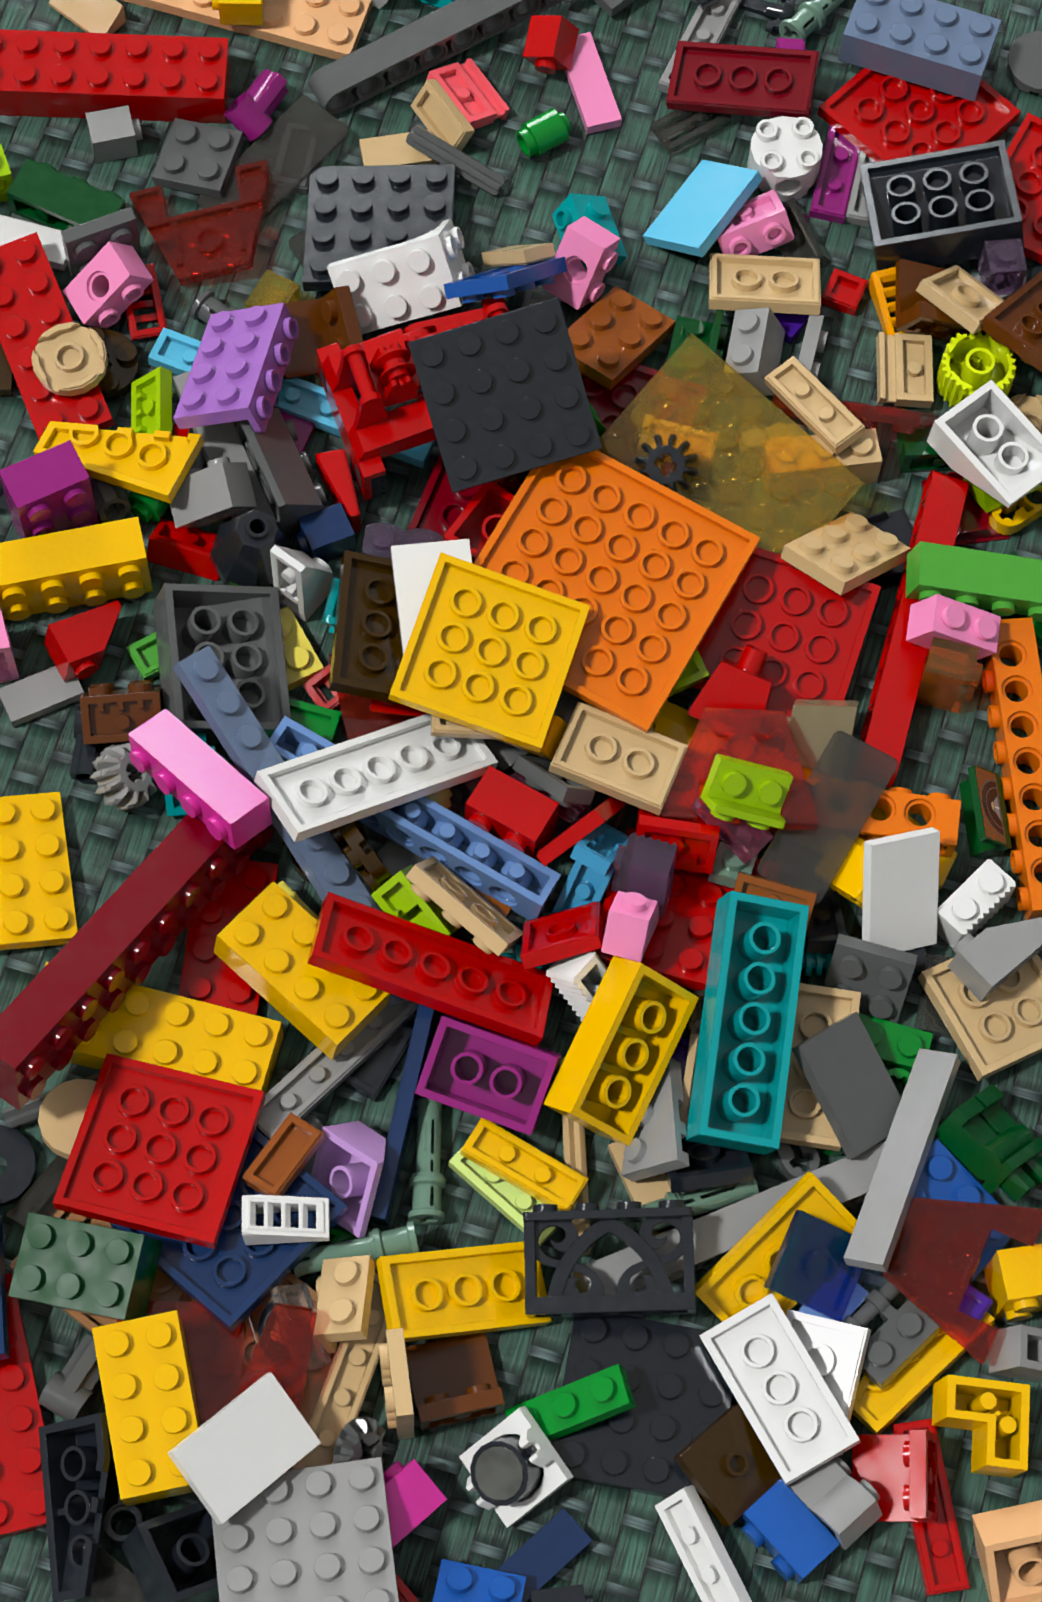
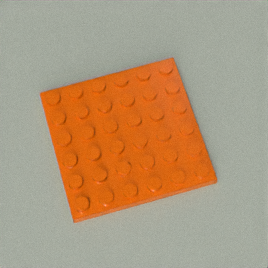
M597 450L531 470L473 564L590 605L562 689L597 709L648 733L757 548L760 537Z

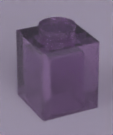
M1021 238L984 241L977 264L980 281L997 295L1013 294L1023 285L1027 266Z

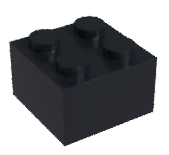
M202 1502L137 1524L121 1545L147 1602L219 1601L212 1516Z

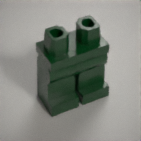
M991 1084L958 1106L937 1128L935 1135L977 1178L985 1181L982 1187L990 1195L1001 1188L1014 1203H1017L1031 1189L1034 1190L1042 1184V1157L1039 1155L1042 1152V1139L1038 1137L1034 1140L1033 1134L1025 1125L1016 1123L998 1103L1004 1095L994 1084Z

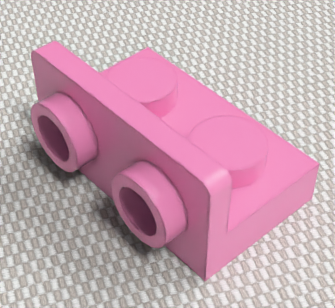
M773 189L747 200L716 241L722 254L759 255L794 240V234L786 210Z

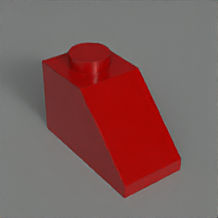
M118 600L48 625L44 646L64 682L74 678H88L100 669L117 626L122 607Z

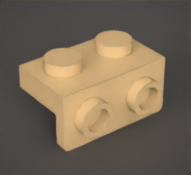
M371 1255L323 1259L321 1276L316 1280L318 1302L316 1314H313L311 1318V1331L313 1337L327 1353H336L339 1341L367 1339L376 1262Z

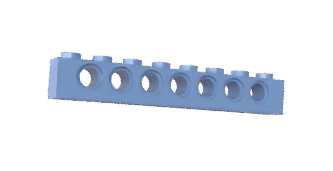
M284 716L270 737L271 742L284 762L335 745L287 716ZM426 796L357 820L424 860L434 856L467 885L511 907V910L528 920H533L540 916L554 893L561 876L558 872L547 866L544 867L539 861L515 849Z

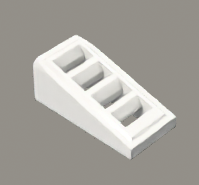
M242 1195V1236L245 1245L330 1241L329 1198ZM308 1211H316V1229L308 1228ZM291 1212H299V1228L291 1227ZM274 1213H281V1227H274ZM256 1214H264V1226H256Z

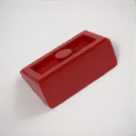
M161 519L149 537L147 560L158 565L217 581L219 575L209 559L217 534L197 528H175L174 522Z

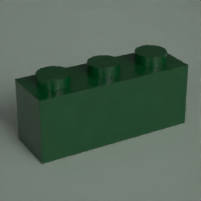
M28 158L6 192L12 213L42 226L61 231L126 208L125 200L115 192L110 190L102 191L91 186L80 177H70L58 172L48 163H37Z

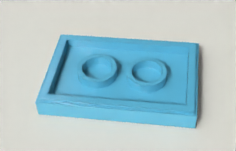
M702 159L643 234L647 245L703 257L761 183L762 177L759 171Z

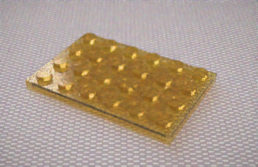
M693 333L690 334L600 437L602 449L598 451L635 471L646 468V466L636 464L634 458L635 456L648 458L649 455L643 451L641 445L646 442L653 450L657 448L654 441L655 435L660 434L663 445H668L670 434H675L677 436L676 449L684 441H688L691 446L683 456L697 454L698 461L686 465V467L697 469L699 475L698 477L685 475L684 478L689 481L692 488L687 491L679 483L676 485L678 493L759 536L758 548L780 555L785 544L819 527L824 528L864 485V482ZM670 457L663 458L664 463L660 460L656 467L660 468L662 476H669V470L674 473L677 467L672 464Z

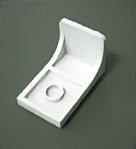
M451 219L443 221L436 229L417 238L336 261L327 266L334 288L349 285L361 334L462 306L461 297L446 299L443 284L475 275L472 264L465 262L461 250L464 248L462 232L459 227H454Z

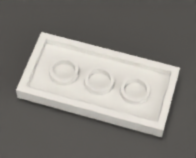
M773 1293L699 1335L786 1486L861 1443Z

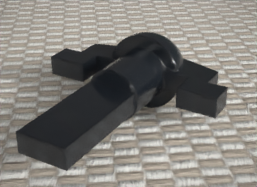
M742 0L740 9L777 19L776 22L769 20L765 27L766 32L772 33L774 29L779 30V24L783 20L791 19L795 15L796 0H780V2L784 3L783 5L764 0Z

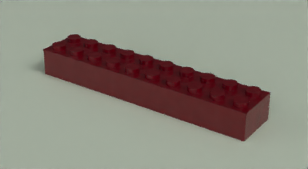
M187 814L1 1013V1099L20 1111L29 1100L34 1101L41 1095L50 1076L56 1070L61 1071L68 1065L73 1056V1051L82 1041L88 1042L95 1035L99 1022L109 1012L114 1013L118 1010L128 990L134 984L139 985L145 980L150 972L151 965L158 957H165L172 950L177 936L185 928L190 929L195 925L200 917L201 910L209 901L215 902L223 893L226 882L234 874L239 875L243 872L250 856L258 847L262 849L269 843L274 833L272 824L234 850L223 839L220 841L216 840L208 831L206 824L197 816L192 818Z

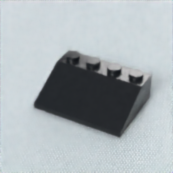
M1005 140L859 165L877 271L896 267V262L900 259L938 266L1024 251L1023 221Z

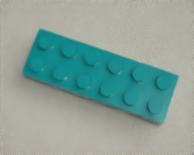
M729 891L717 900L685 1141L762 1155L779 1149L809 906L736 891Z

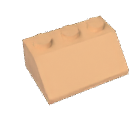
M1042 1500L972 1515L976 1550L989 1602H1042Z

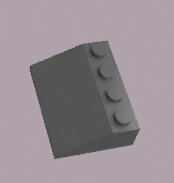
M164 583L153 603L163 710L167 709L195 734L206 733L209 746L221 744L173 670L177 662L210 646L267 736H272L284 716L291 719L278 587Z

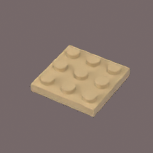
M1038 954L981 1002L947 967L953 958L921 972L918 976L920 984L978 1081L1042 1052V960Z

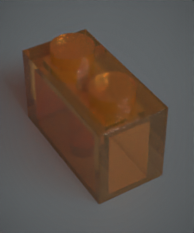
M933 637L927 653L915 702L959 714L963 702H971L975 686L977 687L983 667V664L976 662L979 648Z

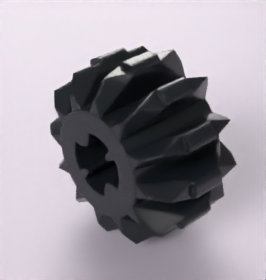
M660 434L655 435L654 441L657 448L654 450L649 444L644 442L641 448L649 456L648 458L635 456L634 462L636 464L646 466L645 469L638 470L637 472L650 477V479L670 488L678 493L676 485L679 483L685 490L689 491L692 486L684 478L685 475L690 477H698L699 475L697 469L686 467V465L698 461L697 454L683 456L689 450L690 443L684 441L676 449L677 436L675 434H670L668 445H663ZM670 457L672 464L677 467L674 473L669 470V476H662L660 468L656 467L658 461L661 460L664 463L663 458Z

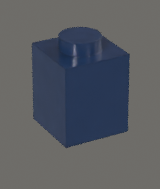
M341 503L298 518L299 533L294 534L299 551L308 554L312 559L318 557L328 562L343 556L345 550L356 551L355 533Z

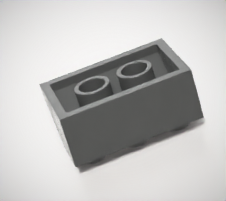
M273 408V414L269 419L265 432L255 433L248 420L236 421L237 433L275 519L280 523L286 535L299 530L298 518L323 509V506L327 505V500L319 483L313 485L309 473H312L313 470L306 452L302 451L299 453L294 441L298 440V436L290 419L284 421L279 408Z

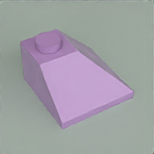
M360 1121L324 1126L322 1132H324L326 1139L317 1150L311 1176L347 1205L348 1213L337 1224L358 1238L365 1237L384 1164L386 1138Z

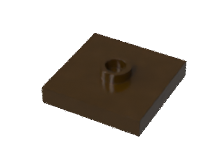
M739 1404L732 1405L673 1457L723 1527L732 1525L774 1484L782 1479Z

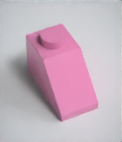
M618 891L609 909L601 952L641 963L658 923V901L648 899L640 893Z

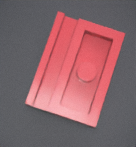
M471 58L467 59L463 64L456 62L429 71L426 81L428 79H436L474 129L492 124L495 119L501 118V120L507 118L510 108Z

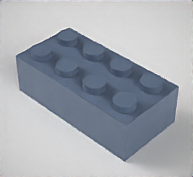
M856 0L843 33L838 60L975 102L995 45L1001 20L937 0Z

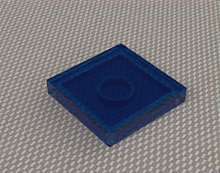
M796 1210L764 1288L828 1318L841 1322L863 1268L847 1265L843 1258L852 1234L802 1210Z

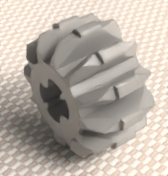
M130 742L106 747L101 752V756L92 762L97 771L90 778L97 781L99 786L95 794H104V805H115L117 810H128L133 807L142 806L149 801V796L157 791L156 786L152 782L155 779L146 771L142 773L137 770L129 757L131 752Z

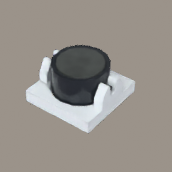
M526 1406L518 1408L459 1456L471 1474L467 1478L466 1489L478 1492L480 1497L477 1499L476 1504L487 1510L494 1508L507 1528L516 1524L574 1477Z

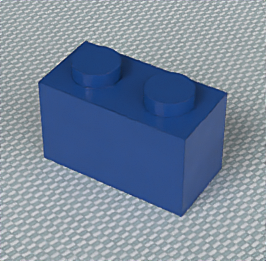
M782 1479L747 1509L740 1518V1521L745 1525L741 1530L746 1538L756 1548H760L763 1545L774 1557L771 1564L786 1581L793 1578L798 1585L840 1545L838 1540L797 1495L786 1486Z

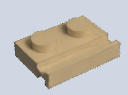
M879 332L876 337L877 405L894 403V406L931 408L934 402L932 335L910 333L885 335V332Z

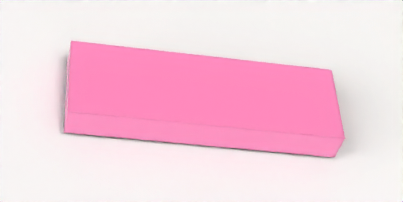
M591 32L579 34L571 70L564 71L586 133L591 134L620 127L622 118Z

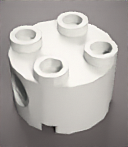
M780 116L765 119L758 123L756 131L751 138L747 163L748 169L758 170L762 177L761 183L755 189L756 191L759 188L766 193L774 189L780 201L788 202L802 198L807 194L808 189L815 185L822 158L823 144L810 119L806 117Z

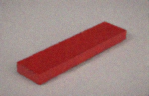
M932 1418L893 1424L891 1427L893 1435H909V1430H928L938 1436L937 1427L932 1426ZM939 1437L937 1523L911 1522L926 1597L970 1589Z

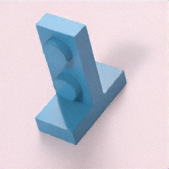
M603 823L576 843L570 856L575 862L551 914L595 901H600L602 905L621 862L631 855L635 839Z

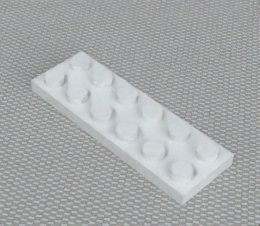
M427 713L259 770L256 773L254 782L259 790L269 798L271 808L293 841L298 842L483 776L489 766L496 769L498 761L482 739L430 736L431 714Z

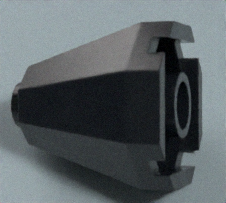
M254 509L219 526L209 559L224 585L274 587L270 550L274 545L293 549L280 523L271 514Z

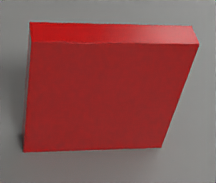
M609 797L537 852V858L545 867L626 805L625 802Z
M600 901L526 921L523 928L520 955L524 969L527 970L602 948L604 917Z

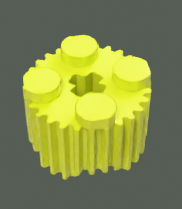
M970 332L969 336L967 334H956V338L952 337L950 343H947L936 378L938 394L944 396V402H950L949 407L956 406L992 379L1008 397L1017 367L1015 366L1016 359L1012 358L1013 352H1010V349L1005 345L995 342L988 333L985 336L981 332H978L977 335Z

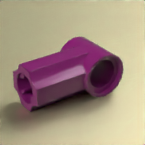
M269 69L262 71L246 93L235 99L224 112V116L239 131H243L244 137L249 142L258 138L271 124L272 118L270 115L288 92L286 79L279 72H272Z

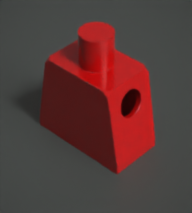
M747 644L738 663L723 658L689 708L687 714L755 745L761 732L774 681L760 674L768 653Z

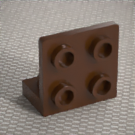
M900 259L896 262V331L932 335V339L950 342L952 337L956 338L958 333L970 335L967 329L916 291L921 280L945 270L944 268Z
M349 285L335 287L319 299L285 303L291 316L298 322L299 337L295 341L290 364L287 365L283 379L290 380L318 375L316 349L338 342L342 350L349 345L363 342Z
M153 680L130 681L126 689H115L114 683L91 684V687H88V691L80 696L84 745L129 741L128 734L162 711L161 686H154Z
M486 1332L453 1336L406 1347L409 1379L421 1432L504 1413L505 1402L502 1389L497 1384Z

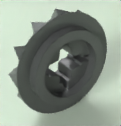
M357 1417L348 1422L336 1440L333 1464L360 1460L362 1454L364 1455L363 1459L381 1457L382 1463H386L382 1458L383 1451L388 1447V1444L383 1440L385 1429L377 1425V1420L368 1417ZM361 1444L366 1445V1446L364 1447V1449H363V1452H362V1449H361V1447H362Z

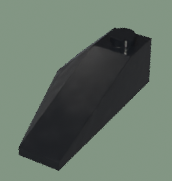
M97 1413L39 1427L53 1602H64L91 1596L110 1463L106 1413Z

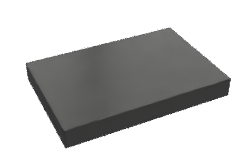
M857 1012L848 1014L792 1048L847 1159L857 1157L887 1138L901 1097Z

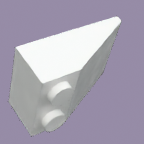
M992 379L934 421L927 439L929 445L952 470L1006 507H1011L1042 484V434Z

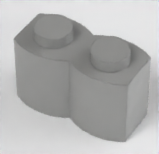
M837 1456L791 1483L788 1487L838 1540L839 1546L846 1550L882 1516V1512L877 1503L880 1496L873 1486L864 1479L857 1482L849 1476L851 1470Z

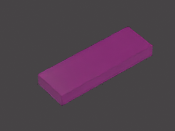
M832 125L829 126L808 217L844 224L860 150L856 145L851 144L838 133Z

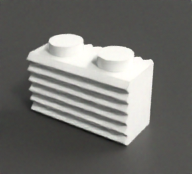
M987 859L938 907L937 935L953 948L967 934L970 933L972 936L976 934L978 929H982L983 924H987L988 920L992 919L994 913H998L999 909L1003 908L1005 903H1008L1016 887L1015 881L992 860Z
M590 951L555 961L546 971V976L551 978L550 982L555 983V988H558L559 993L564 995L563 999L568 1000V1005L572 1006V1010L576 1011V1016L581 1017L580 1021L582 1022L607 967L596 952L592 953Z

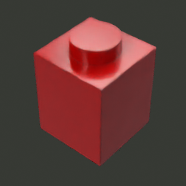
M531 15L523 57L535 65V70L541 73L555 74L556 70H571L579 29L562 15Z

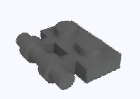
M887 1281L878 1291L873 1289L864 1298L866 1303L852 1317L847 1315L841 1321L864 1328L877 1315L885 1321L869 1337L862 1367V1373L881 1390L940 1333V1326L909 1299L898 1310L890 1305V1302L900 1293L897 1287L890 1281Z

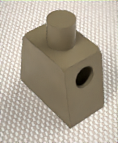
M795 700L791 717L768 713L764 736L787 740L783 757L786 760L843 780L846 773L859 701Z

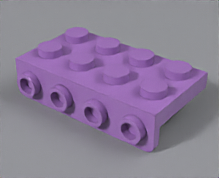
M285 303L253 306L234 311H221L210 315L173 417L179 429L248 420L255 433L266 431L269 419L273 414V407L278 392L282 388V380L287 365L290 364L295 341L299 337L298 322L291 316Z

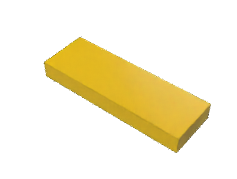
M483 1118L480 1119L460 1155L544 1204L558 1205V1211H571L589 1180L493 1122Z

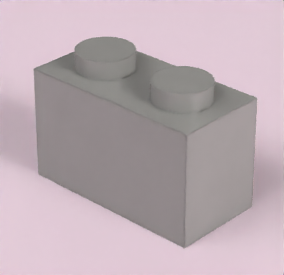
M770 307L735 310L723 375L739 397L774 395L765 385L764 377L779 367L785 330Z
M221 457L208 461V468L202 470L201 468L190 469L170 504L175 528H202L257 507L247 463L230 462L229 457Z

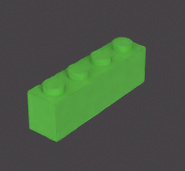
M920 541L907 554L905 598L921 601L940 594L978 609L991 610L992 614L998 616L1018 614L1032 617L1033 621L1042 622V560Z

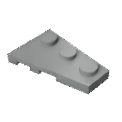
M673 1058L670 1059L630 1146L626 1145L624 1149L621 1176L632 1182L689 1166V1155L682 1151V1139L687 1136L686 1123L680 1121L679 1108L684 1102L681 1063Z

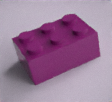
M71 440L0 470V479L11 519L20 539L100 524L90 477Z
M445 1014L441 1016L415 1094L531 1136L536 1131L544 1108L543 1103L552 1086L562 1054L540 1046H533Z

